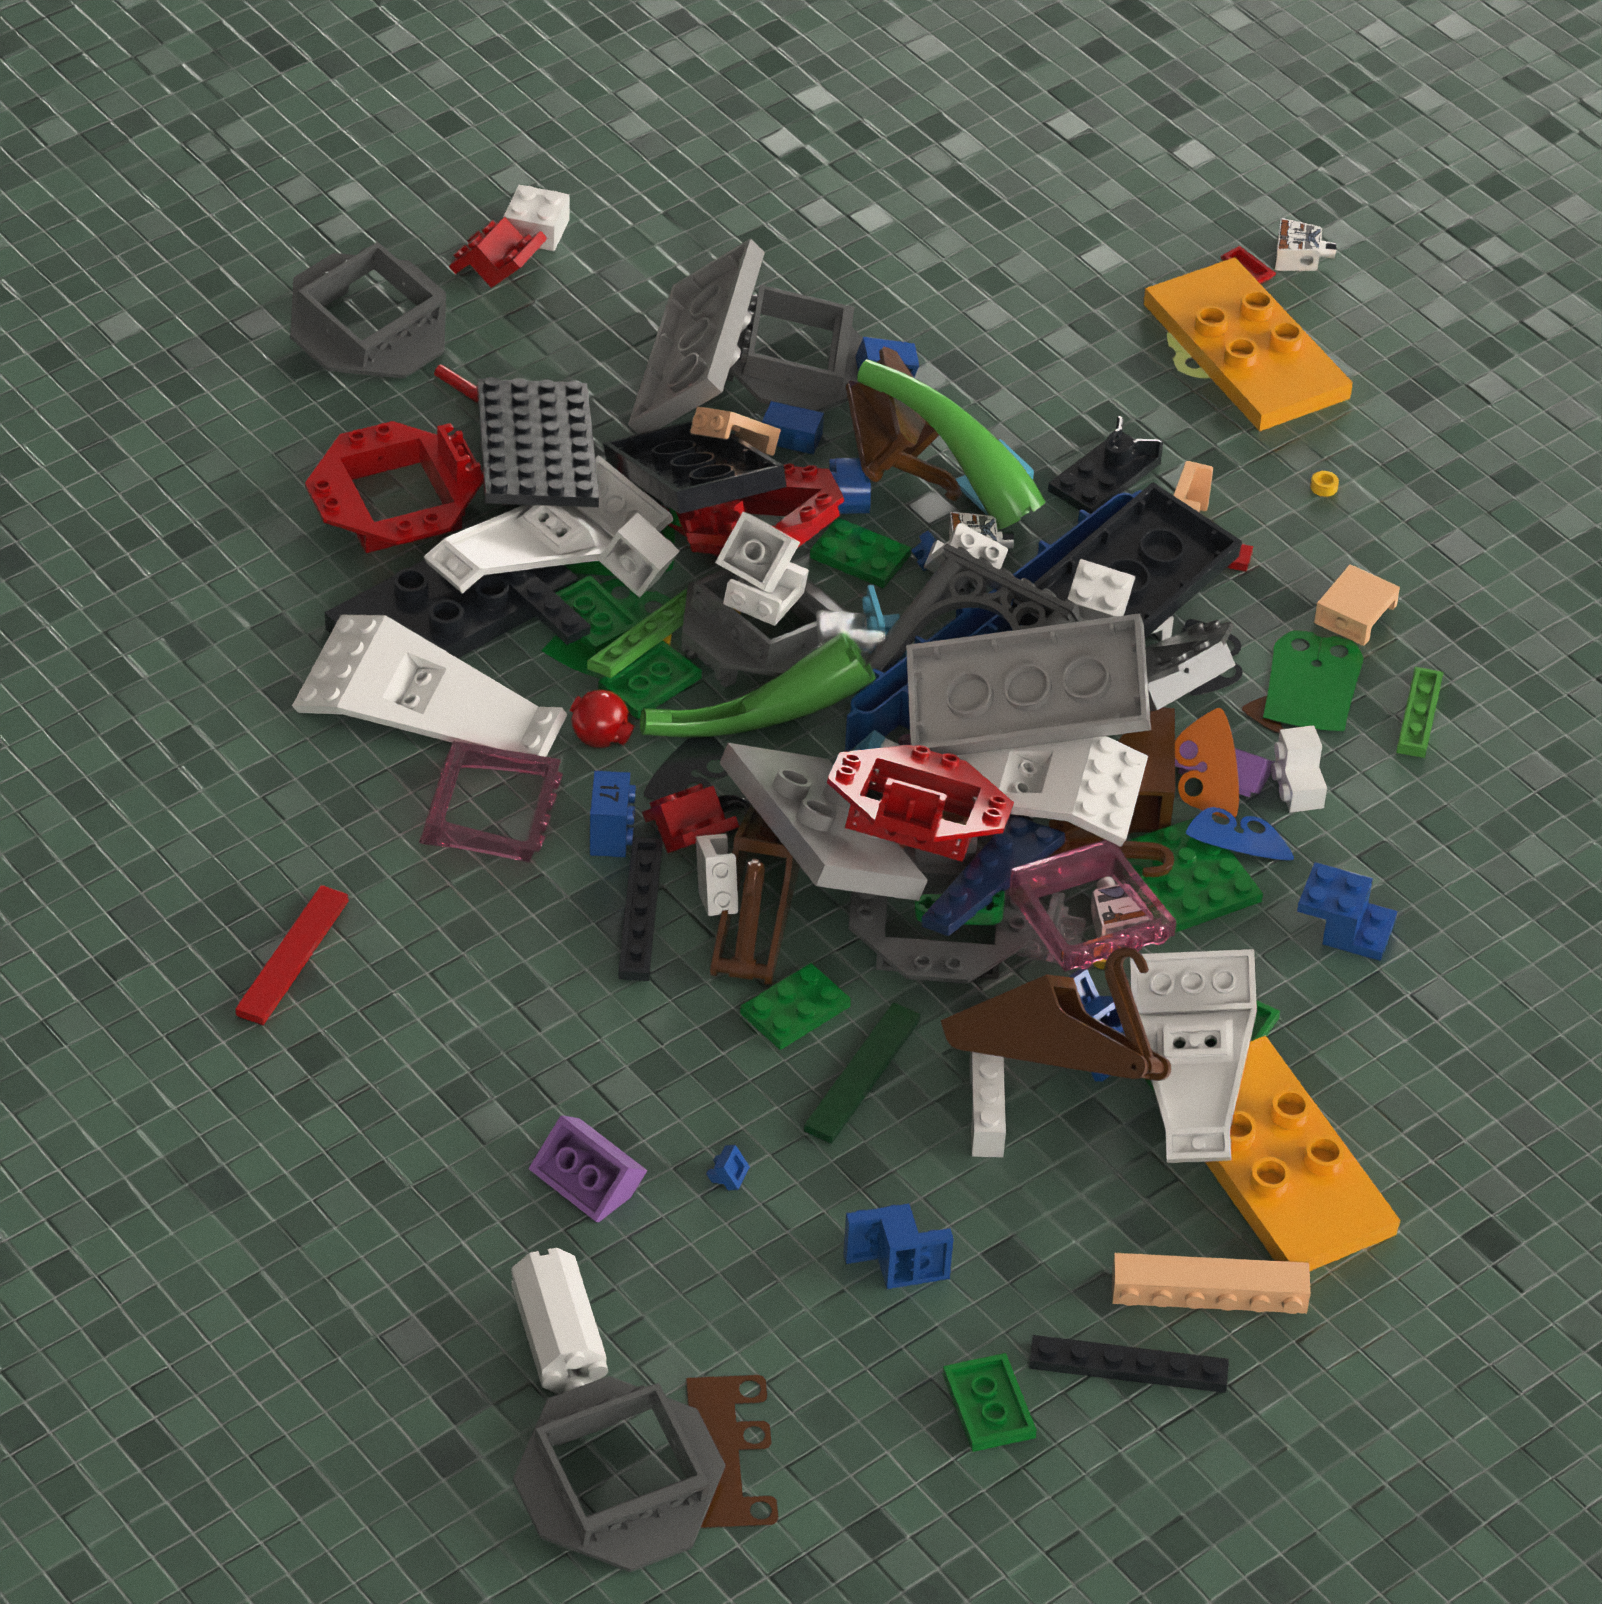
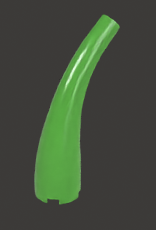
M869 359L862 363L857 376L859 383L879 392H884L903 402L936 430L962 467L988 515L996 518L997 530L999 528L1000 530L1020 521L1022 516L1031 510L1034 512L1046 502L1035 482L1014 455L982 424L955 402L927 384L903 372Z
M842 631L778 677L740 698L699 709H643L640 717V731L642 735L711 737L757 730L810 715L832 706L857 693L876 680V676L871 665H866L858 645L847 633L844 634Z

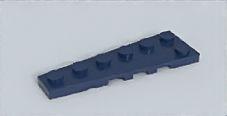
M1012 815L1006 824L1004 832L993 836L922 916V927L950 936L976 915L979 910L991 903L992 896L1001 890L1006 891L1011 887L1012 880L1019 875H1026L1031 871L1032 864L1037 860L1043 861L1065 843V833Z

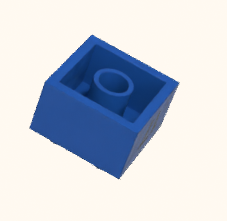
M594 771L590 811L591 856L626 857L627 845H632L634 828L629 827V825L635 823V806H630V803H635L636 785H630L629 772Z

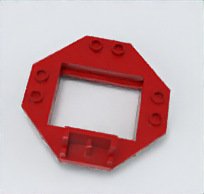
M390 421L339 434L306 480L305 488L323 523L355 532L365 552L370 553L462 529V516H465V509L483 484L481 465L476 461L465 439H463L461 430L448 436V433L454 429L451 423L437 426V434ZM421 463L443 505L374 522L352 480Z
M784 464L787 485L785 488L681 514L676 512V515L687 541L690 543L692 552L720 554L742 512L785 516L784 519L772 527L799 541L800 544L797 547L799 548L840 516L838 506L844 502V497L830 469L817 468L815 465L798 467L794 464Z
M900 745L840 752L827 779V784L850 804L845 828L963 862L972 837L1002 834L1014 806V802L967 761L959 759L954 754L933 752L928 747L922 745ZM871 789L883 793L882 799L878 801L866 797L868 790ZM943 810L968 817L966 826L941 819Z

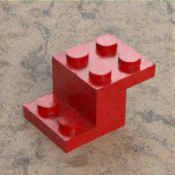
M506 217L498 222L491 220L482 228V233L477 230L467 239L469 242L468 246L463 245L453 254L456 259L448 267L457 274L470 264L492 288L520 269L548 238L542 231L533 236L527 234L523 237Z
M702 783L676 794L673 793L649 803L651 808L642 812L646 823L653 820L656 821L667 853L695 844L696 836L722 834L740 827L736 816L725 818L714 786L703 788Z

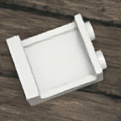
M960 523L956 526L952 538L944 544L937 540L933 543L924 568L934 573L945 560L943 556L945 550L943 547L946 544L955 548L963 547L973 557L977 559L983 557L993 567L998 569L1002 567L1008 549Z
M789 562L773 593L764 591L743 578H740L738 581L730 579L727 583L723 604L775 626L804 594L809 570Z
M727 835L696 836L698 891L708 916L721 915L722 911L728 910V914L738 913L736 857L733 853L728 854Z

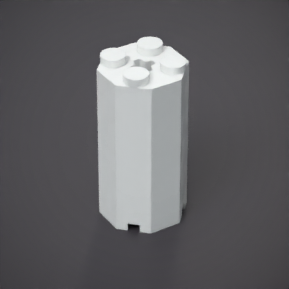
M559 1248L548 1249V1255L540 1256L539 1251L527 1254L511 1268V1274L513 1277V1292L541 1385L547 1390L561 1394L605 1377L608 1374V1367L606 1364V1354L574 1255Z

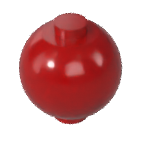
M593 690L587 692L583 698L577 696L569 710L573 713L571 724L574 733L579 740L594 748L610 747L611 742H618L624 746L635 729V725L628 722L629 710L625 702L617 694L608 690Z

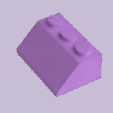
M1185 741L1180 746V754L1185 759H1193L1198 753V747L1193 741ZM1235 748L1239 794L1250 797L1251 792L1260 794L1271 774V764L1275 763V761ZM1175 759V766L1180 767L1179 774L1184 775L1192 770L1200 772L1207 770L1205 762H1200L1197 766L1187 767L1181 765Z
M561 1115L528 1168L595 1222H600L630 1199L647 1172L644 1167L580 1118Z

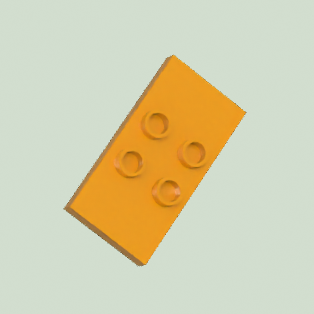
M1235 257L1145 288L1143 305L1172 334L1259 431L1350 399L1353 382Z
M1263 1036L1250 1041L1230 1128L1231 1161H1207L1205 1163L1274 1261L1309 1263V1270L1312 1271L1395 1236L1400 1224L1399 1217L1269 1039Z

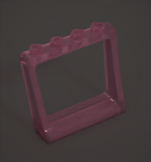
M453 741L444 760L419 843L465 849L530 862L534 852L539 853L545 836L540 834V831L546 830L551 818V814L546 813V810H552L557 794L552 792V789H558L563 773L558 771L561 759ZM460 768L512 771L541 775L544 778L526 841H519L452 824L445 820Z
M1108 840L1099 841L1011 869L1009 895L1064 971L1078 967L1087 969L1093 962L1102 959L1107 960L1109 955L1119 948L1128 947L1139 952L1145 945L1151 943L1161 945L1168 938L1175 936L1176 919L1138 875L1118 845ZM1111 877L1151 920L1077 945H1069L1054 925L1038 898L1100 878Z

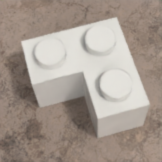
M1314 725L1281 729L1279 740L1274 744L1276 759L1275 763L1271 764V773L1273 780H1277L1279 783L1280 798L1286 802L1290 813L1324 808L1327 786L1319 768L1322 744Z

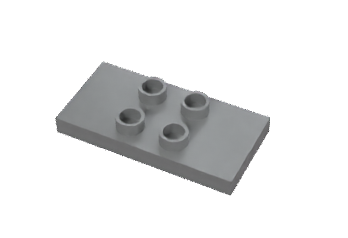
M751 238L672 286L628 423L637 434L660 429L723 392L729 369L735 364L741 354V349L737 346L740 333L747 327L752 318L751 313L748 311V306L765 254Z
M1140 613L906 645L912 746L922 745L928 747L933 752L940 754L950 753L957 756L1151 730L1144 624Z
M734 743L727 744L720 765L815 886L919 901L928 880L898 843L845 828L850 804L827 784L828 776L833 768V764L829 759Z

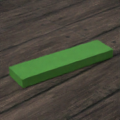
M1415 667L1396 753L1425 758L1443 672Z

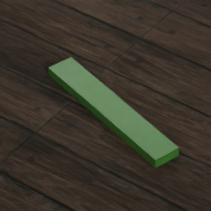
M687 588L587 660L588 669L612 678L683 625Z

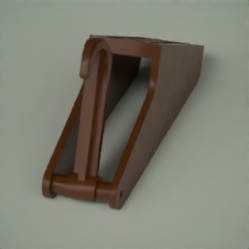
M883 347L879 351L880 360L877 363L913 377L896 351L888 347ZM850 380L845 387L861 468L865 475L877 483L883 477L885 470H889L893 466L941 486L947 491L944 494L946 498L957 501L961 497V488L957 480L948 471L917 458L939 436L936 430L903 402L884 392H879L859 382Z
M1162 707L1159 710L1150 711L1151 730L1125 733L1118 740V742L1148 756L1127 835L1134 832L1151 833L1171 826L1175 798V708ZM1050 819L1048 827L1065 833V843L1045 859V869L1051 874H1062L1091 856L1159 860L1163 863L1161 866L1143 868L1142 875L1144 877H1161L1168 874L1173 868V853L1162 844L1125 841L1120 847L1068 821Z
M750 805L734 837L732 853L736 857L737 891H739L748 852L787 858L768 963H757V959H754L765 869L764 864L760 863L759 859L753 858L752 861L747 863L735 956H732L731 959L722 957L733 915L728 914V910H725L721 913L710 976L717 977L718 972L735 978L753 980V978L764 979L766 985H772L800 865L753 805Z
M1128 947L1113 951L1107 958L1104 968L1105 977L1125 1035L1093 1018L1086 1012L1073 977L1047 974L940 1020L947 1041L952 1047L959 1050L1129 1079L1143 1078L1163 1081L1171 1073L1169 1060L1151 1050L1123 968L1124 960L1131 957L1139 972L1145 974L1149 970L1146 960L1136 949Z

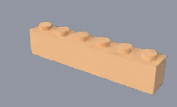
M1128 1253L1114 1254L1112 1304L1187 1307L1191 1309L1206 1308L1222 1309L1225 1311L1285 1312L1289 1314H1307L1311 1294L1309 1263Z

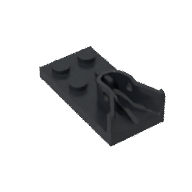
M1118 416L1116 429L1107 439L1050 481L1048 491L1079 511L1082 509L1092 514L1112 497L1126 491L1161 464L1163 442L1159 439L1138 438L1135 440L1123 432L1124 419Z

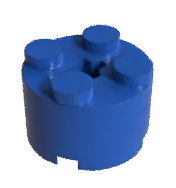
M860 458L829 459V469L844 497V502L838 506L839 513H870L871 482L861 468Z

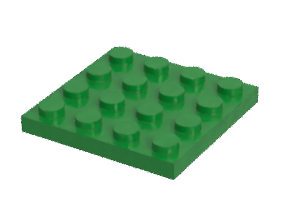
M1194 818L1128 840L1153 842L1168 847L1173 853L1174 864L1172 870L1161 877H1144L1142 875L1143 868L1163 865L1159 860L1099 856V860L1117 884L1134 883L1157 914L1154 931L1157 939L1262 902L1263 892L1231 850L1204 843L1186 834V830Z

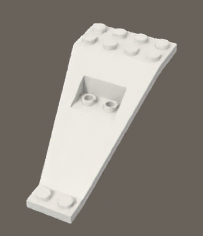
M598 455L595 458L599 490V507L523 505L444 538L423 557L429 566L463 594L483 575L598 561V558L617 531L637 513L648 520L658 532H661L673 521V517L670 512Z
M341 615L292 705L298 713L343 714L527 761L545 760L567 717V713L562 707H538L386 615Z
M1107 736L957 755L959 759L971 764L1014 802L1011 814L1029 816L1031 818L1039 817L1068 821L1120 847L1127 838L1148 758L1147 755ZM885 739L880 748L900 745Z
M1254 949L1142 954L1149 969L1145 974L1139 972L1134 960L1130 957L1131 992L1151 1050L1166 1057L1171 1064V1073L1168 1078L1163 1081L1151 1080L1166 1131L1167 1163L1231 1161L1230 1128L1257 1013ZM1208 1039H1214L1217 1044L1214 1047H1208L1205 1042ZM1182 1040L1185 1042V1046L1183 1048H1176L1174 1043Z

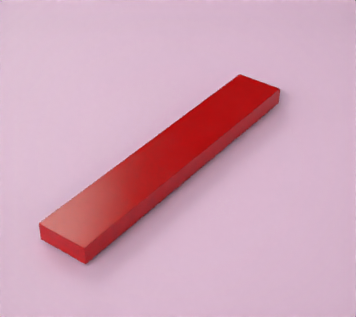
M323 885L318 888L235 1008L236 1016L264 1026L349 902L348 894Z

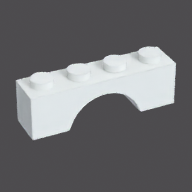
M970 1052L972 1157H1003L1006 1137L1004 1057Z

